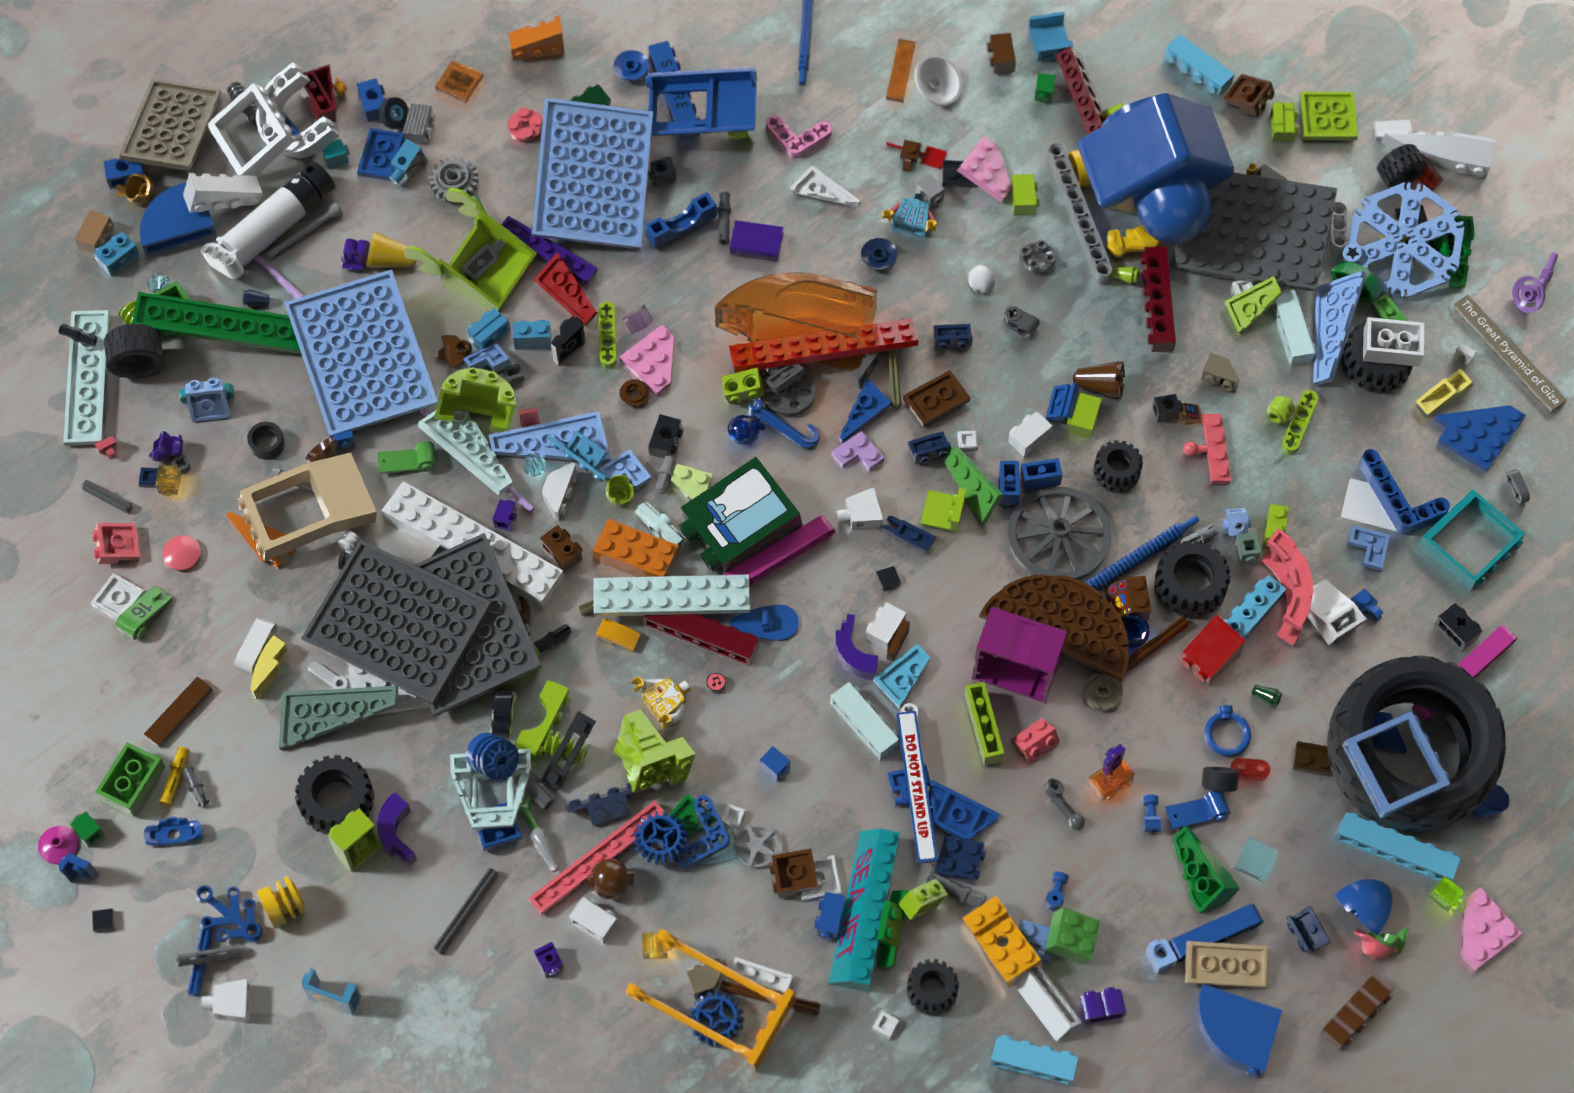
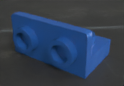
M69 852L59 863L58 871L71 883L76 875L85 880H88V878L96 880L99 874L89 861Z

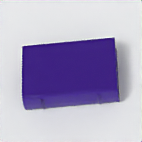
M735 220L730 243V254L778 261L784 227Z

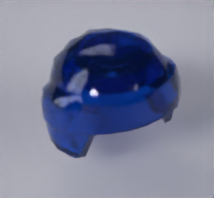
M738 415L729 422L727 432L733 442L751 445L757 440L759 430H765V426L760 423V418Z
M1126 615L1122 619L1127 632L1128 647L1137 648L1142 646L1148 640L1150 634L1148 622L1137 615Z

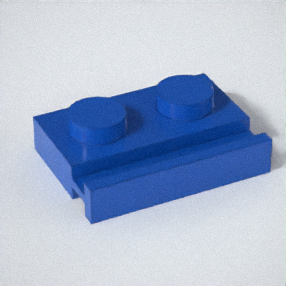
M1077 383L1054 386L1046 419L1049 422L1064 420L1066 417L1072 418L1080 387Z

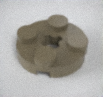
M1093 674L1085 683L1083 692L1085 701L1090 707L1101 713L1113 710L1122 700V683L1106 674ZM1100 688H1101L1102 690H1104V689H1107V690H1108L1107 693H1106V694H1107L1106 696L1099 694V693H1100V691H1099Z

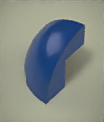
M1374 879L1360 880L1345 886L1334 895L1339 903L1357 917L1359 922L1371 932L1378 935L1382 931L1392 909V893L1388 884Z

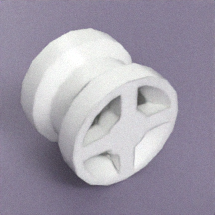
M347 530L344 533V538L340 539L337 544L341 549L350 554L355 549L360 538L355 533Z

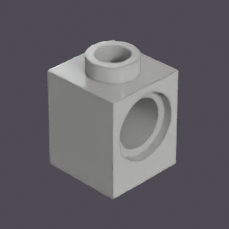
M930 174L917 183L916 193L924 196L923 201L928 203L930 208L942 202L945 189Z

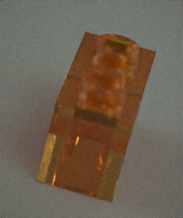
M1123 760L1122 764L1109 776L1101 768L1089 776L1087 781L1090 789L1103 802L1105 799L1111 800L1120 789L1123 788L1125 790L1133 784L1135 773Z

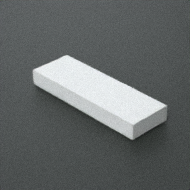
M735 957L731 968L733 971L757 984L783 994L787 988L790 989L793 981L792 975Z

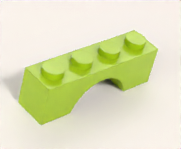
M547 680L539 696L541 705L547 711L544 721L534 729L522 730L514 744L517 750L530 749L531 761L537 763L539 757H543L547 737L551 731L552 736L554 735L555 730L553 729L556 723L559 724L563 717L562 711L564 707L569 706L572 698L569 688Z

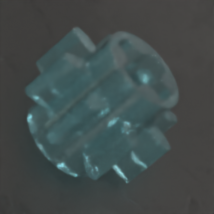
M162 273L153 274L151 279L147 280L149 292L154 294L169 286V277H165Z
M533 454L524 459L526 464H523L522 467L525 474L536 477L545 472L543 467H546L547 464L544 457H538L537 454Z

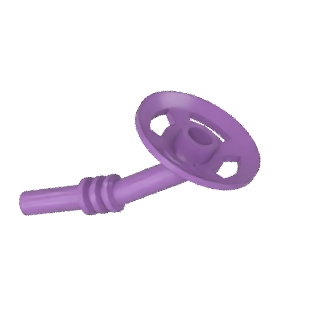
M1551 253L1546 268L1542 270L1539 277L1540 281L1533 276H1524L1519 278L1514 284L1512 290L1513 301L1521 311L1526 313L1535 312L1543 305L1545 299L1544 286L1550 282L1553 275L1552 270L1558 258L1557 253ZM1527 280L1534 281L1533 285L1527 286L1524 282ZM1519 289H1521V298L1523 301H1521L1519 298ZM1536 302L1535 307H1526L1528 303Z

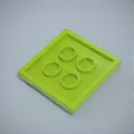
M1300 92L1303 140L1358 139L1354 92Z

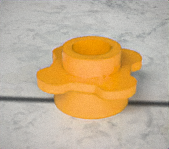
M337 77V82L332 83L333 89L338 97L343 95L345 98L346 85L343 81L340 82Z

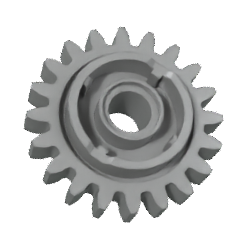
M454 156L453 161L447 157V162L440 160V166L434 164L435 170H430L429 185L433 194H437L438 199L444 197V202H446L445 192L449 188H457L467 194L474 195L473 189H478L479 175L475 165H471L470 160L464 163L463 157L457 161V157Z

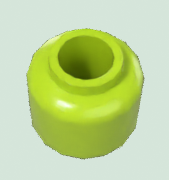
M1276 396L1267 407L1268 417L1274 423H1286L1295 412L1293 401L1287 396Z

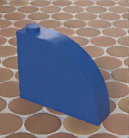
M187 181L162 192L150 203L144 212L140 224V239L146 256L217 235L209 210L189 212L183 196Z
M1202 984L1197 999V1020L1204 1040L1211 1050L1227 1064L1245 1071L1249 1076L1262 1077L1267 1067L1282 1010Z

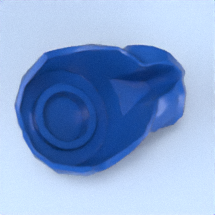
M1496 784L1484 802L1473 811V815L1480 819H1485L1491 815L1504 812L1508 809L1510 803L1508 793L1502 786Z

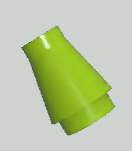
M1135 266L1113 267L1111 277L1130 284L1137 283L1139 268H1135Z

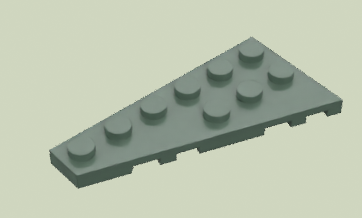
M380 686L283 692L279 749L282 751L396 708L398 687Z

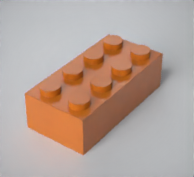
M611 519L607 520L592 550L594 561L636 577L670 576L679 557V545Z

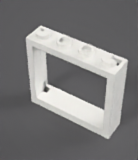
M254 83L207 124L238 175L256 176L296 141L292 134V129L284 122L285 117L277 111L276 103L268 97L269 92L263 86L260 87ZM255 99H258L280 135L246 164L224 130V127Z

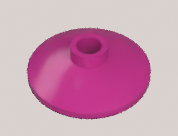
M51 827L41 835L38 842V852L46 862L59 864L68 852L73 855L76 854L79 846L78 837L69 827ZM56 840H60L58 845H53Z

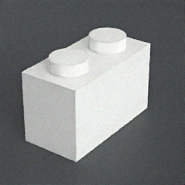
M1036 411L1032 415H1027L1022 424L1016 425L1010 430L1008 442L1025 457L1051 435L1052 425Z
M887 602L883 608L879 607L875 614L876 619L874 623L870 622L866 629L867 641L888 651L903 619L906 620L907 612Z
M584 897L569 916L571 924L602 944L606 942L618 925L617 918H615L616 915L608 909L604 911L593 899L587 900Z

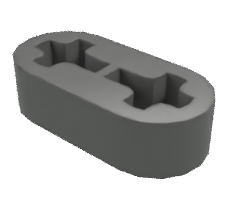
M1517 469L1507 471L1506 481L1517 503L1522 504L1530 501L1528 488L1520 472Z

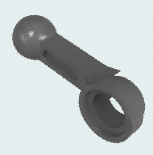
M1055 778L1048 779L1045 783L1044 791L1051 797L1050 801L1067 818L1072 829L1079 830L1083 828L1085 824L1084 817L1077 814L1062 797L1065 791L1064 785Z

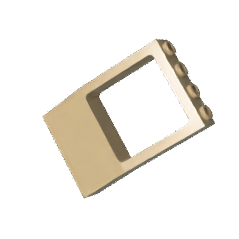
M351 453L296 467L240 490V498L238 499L240 510L243 509L245 513V523L251 527V537L253 540L256 539L257 552L259 555L262 554L264 561L330 534L376 523L377 511ZM303 482H310L325 519L275 540H270L254 502Z

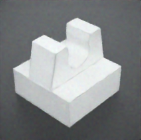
M1459 343L1454 360L1457 361L1463 355L1466 357L1464 364L1468 365L1477 351Z

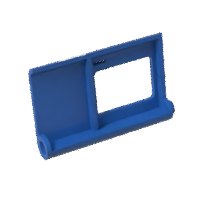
M756 67L649 73V76L645 79L646 87L650 89L648 111L653 112L651 136L755 131ZM707 92L705 119L657 122L658 96L660 94Z

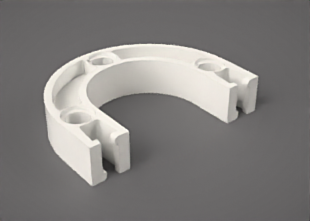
M294 62L277 74L265 87V90L269 92L268 97L276 103V109L281 114L288 99L310 82L306 75L301 74L305 72L303 68ZM258 102L256 112L257 127L262 139L268 145L280 134L260 102ZM323 116L304 132L293 135L296 141L285 149L282 154L293 158L309 157L324 149L338 138L340 134L338 130L331 128L335 126L334 123Z

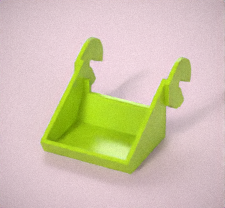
M449 188L445 192L447 201L463 202L464 204L458 211L466 216L475 217L474 228L449 264L441 258L439 261L436 260L429 253L415 246L407 247L405 256L407 259L422 260L423 263L417 269L429 275L442 276L445 288L490 310H498L537 253L483 211L482 205L460 189ZM501 239L506 245L499 250L500 258L475 281L471 282L460 268L489 242L494 244Z

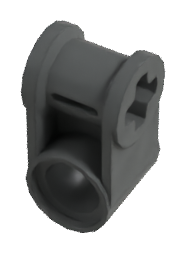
M1010 306L1005 310L1003 324L1006 328L1018 333L1020 336L1030 339L1039 326L1040 321L1034 315L1028 314L1016 306Z

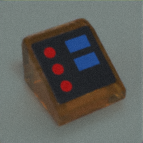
M1182 403L1183 410L1181 415L1183 424L1202 423L1199 405Z

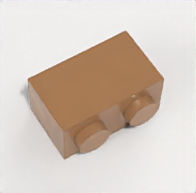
M90 210L74 239L78 249L94 254L100 246L105 245L108 236L114 230L111 217Z

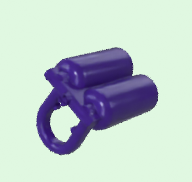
M351 238L346 239L341 259L342 269L363 271L368 259L370 242L366 240H359L357 242Z

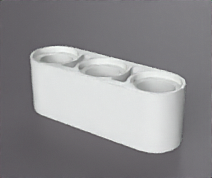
M1335 202L1328 234V250L1333 256H1341L1348 242L1347 207L1342 202Z
M259 617L254 621L235 658L234 666L236 668L254 673L260 654L273 635L275 636L277 624Z

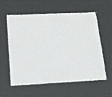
M1350 478L1341 517L1397 532L1370 484Z

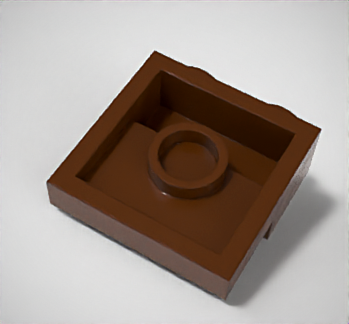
M1241 74L1223 100L1226 104L1240 107L1242 113L1257 116L1259 112L1265 110L1266 102L1273 99L1275 91L1271 81Z
M811 848L772 855L773 862L769 863L771 875L775 874L776 881H773L772 885L774 894L778 893L779 898L799 895V892L818 889Z

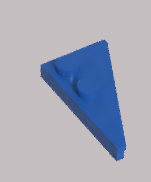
M868 378L865 380L862 391L859 393L857 401L849 414L847 423L841 431L839 438L841 443L891 406L892 402Z

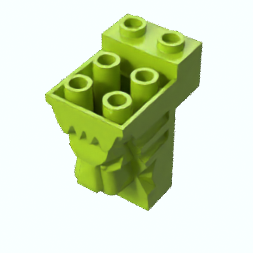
M641 709L624 715L613 752L623 761V766L628 772L627 777L632 786V791L645 790L649 786L657 783L661 784L666 780L670 785L686 781L693 764L695 752L685 739L681 737L666 743Z

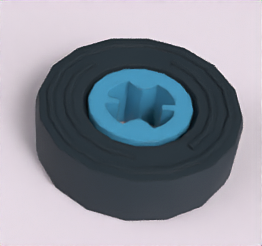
M390 97L384 100L379 108V118L382 124L392 130L404 127L409 112L407 103L398 97Z

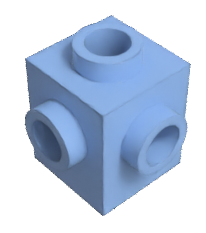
M1245 508L1225 510L1226 519H1223V529L1227 531L1229 536L1237 538L1238 534L1249 533L1248 528H1251L1250 516L1247 517Z

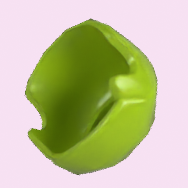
M619 474L612 476L606 485V496L613 504L618 506L626 505L634 497V485L630 484L627 476Z

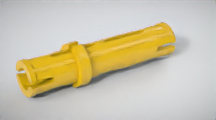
M179 746L177 748L174 761L170 763L169 767L171 769L159 803L164 806L172 805L171 803L182 771L186 768L185 763L190 750L185 747Z

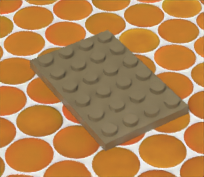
M152 78L119 154L120 160L191 171L208 129L207 124L211 121L221 97V89Z

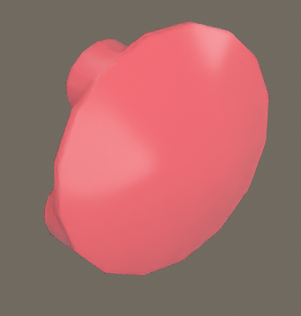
M180 535L166 543L162 556L168 567L175 570L189 571L194 568V565L200 558L201 549L199 543L194 538Z

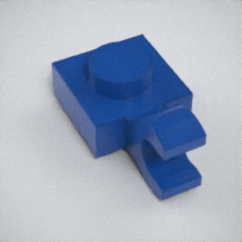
M1365 588L1350 599L1363 615L1368 613L1375 622L1382 618L1381 615L1384 612L1376 606L1378 601Z

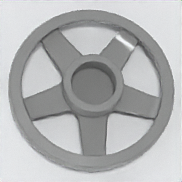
M748 825L740 831L735 839V854L740 862L746 866L754 868L766 866L772 862V855L778 854V837L774 830L765 825ZM754 829H764L768 833L758 838ZM748 831L750 842L738 844L742 835ZM772 837H774L776 843L775 852H772L765 846V843ZM738 850H750L749 863L742 859ZM760 854L770 857L764 863L755 864L756 858Z

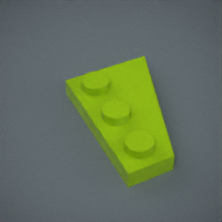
M1275 276L1224 301L1240 335L1283 294Z

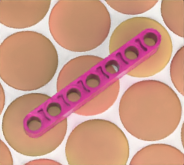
M820 515L723 575H749L750 587L829 539L836 530L825 515Z
M1502 624L1458 665L1475 679L1502 655L1518 637ZM1414 704L1411 708L1425 722H1428L1436 714L1435 711L1418 704Z

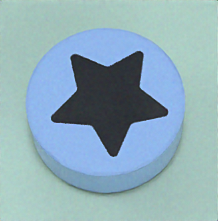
M1349 244L1343 250V258L1346 262L1356 263L1362 256L1361 249L1356 244Z

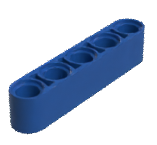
M1252 903L1168 941L1178 963L1186 960V941L1224 943L1259 927L1264 921L1255 904Z

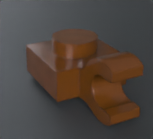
M904 140L900 158L904 159L902 171L909 172L912 161L918 162L922 143Z

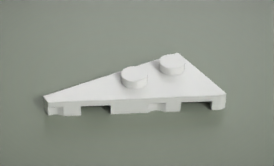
M813 166L790 187V193L854 207L860 205L858 198Z

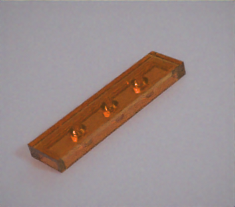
M898 40L886 100L904 103L916 41Z

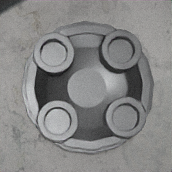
M1039 240L1021 248L1020 261L1026 269L1040 273L1053 267L1056 255L1046 241Z

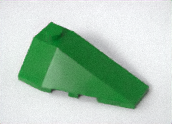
M1459 216L1454 219L1457 223L1463 221V225L1459 228L1464 227L1458 269L1456 268L1455 273L1450 270L1446 272L1451 277L1449 281L1446 280L1448 288H1464L1466 286L1469 269L1467 265L1468 258L1472 252L1470 247L1475 236L1473 216ZM1450 233L1432 240L1437 252L1444 257L1452 256L1455 242L1453 234Z
M1184 826L1173 838V843L1178 860L1183 865L1185 872L1183 873L1184 880H1187L1190 889L1188 891L1189 898L1198 912L1203 914L1227 903L1240 888L1231 874L1188 826Z

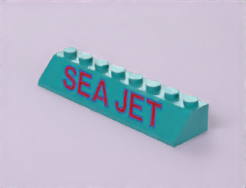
M882 828L860 831L828 983L830 985L869 992L879 943L877 935L884 901L888 899L900 832Z

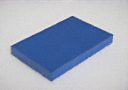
M370 128L357 175L391 181L390 177L395 172L391 162L404 143L403 133Z

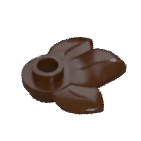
M444 335L441 339L445 346L436 352L435 356L441 361H448L449 367H456L463 362V358L471 354L472 346L468 341L460 340L456 335Z

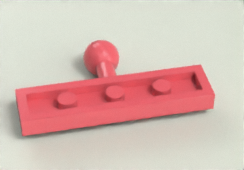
M1203 414L1202 423L1205 445H1197L1195 442L1189 441L1184 444L1183 451L1187 456L1207 453L1211 484H1230L1231 476L1222 414Z

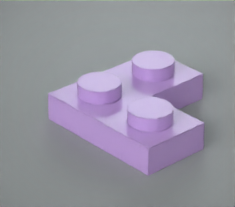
M862 431L831 451V455L842 468L856 458L869 471L884 461L882 454Z

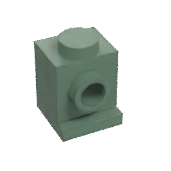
M1257 532L1238 534L1235 545L1238 549L1240 561H1246L1247 564L1255 563L1257 559H1260L1262 553Z

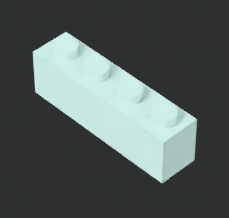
M1295 289L1283 291V294L1271 306L1290 366L1312 362L1314 354H1316V346L1311 342L1310 328L1306 327V316L1300 308V297L1296 296Z
M848 682L831 695L830 703L877 758L881 760L898 747L899 735L894 729H890L886 725L887 722L882 715H877L871 702L864 700L858 687H853Z

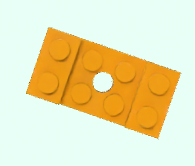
M997 896L963 917L965 924L1008 987L1012 986L1017 977L1029 969L1043 965L1041 959L1023 936ZM1001 938L1009 940L1005 947L998 946V941Z

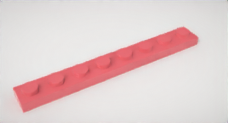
M653 801L529 897L531 904L542 916L587 881L588 874H591L593 867L598 862L604 859H615L632 846L636 839L634 837V832L637 831L636 826L642 825V818L648 820V814L655 817L656 811L659 813V816H662L664 810L656 801Z

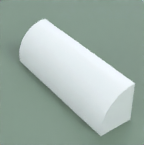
M1041 967L1029 969L1017 977L1013 983L1055 1041L1064 1038L1082 1023Z

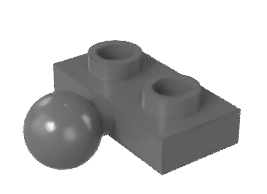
M799 364L787 365L783 368H767L766 372L770 377L764 380L766 387L778 394L806 373Z

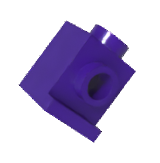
M499 500L493 516L494 528L509 532L513 531L512 522H515L518 513L515 510L516 503L514 501Z
M553 942L534 950L535 958L545 977H554L562 972L564 965ZM551 957L553 958V960H552L551 962H547V961H546L547 959H549V958H551Z

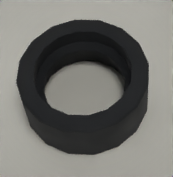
M266 421L254 425L247 435L248 446L252 454L261 459H272L278 456L285 445L281 429L272 422ZM270 432L276 435V443L269 448H258L255 445V439L262 433Z

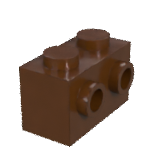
M1011 33L991 34L989 42H986L987 53L990 52L991 55L989 57V66L993 67L994 74L1015 72L1016 59Z
M557 525L540 537L541 547L565 573L583 560V550L577 542L574 543L570 539L571 536L566 529L562 530Z

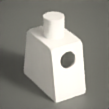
M874 488L846 498V509L836 511L838 522L849 520L853 530L876 529L883 526V517Z
M247 979L215 985L213 996H202V1009H212L214 1017L219 1020L249 1023L250 983Z

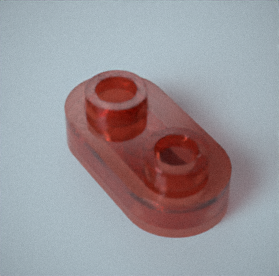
M1236 758L1230 765V768L1238 770V779L1263 781L1270 773L1269 764L1261 759ZM1237 765H1242L1244 768L1239 769ZM1260 766V767H1262L1264 770H1263V771H1259V770L1257 769V767Z

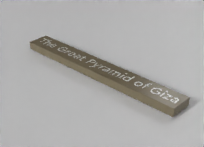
M1468 295L1453 304V308L1550 412L1565 404L1566 399Z

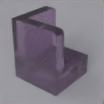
M644 304L630 311L623 318V321L630 333L634 334L646 328L653 321V318Z

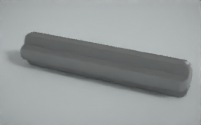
M85 480L81 486L84 491L125 513H129L132 509L130 502L89 480Z

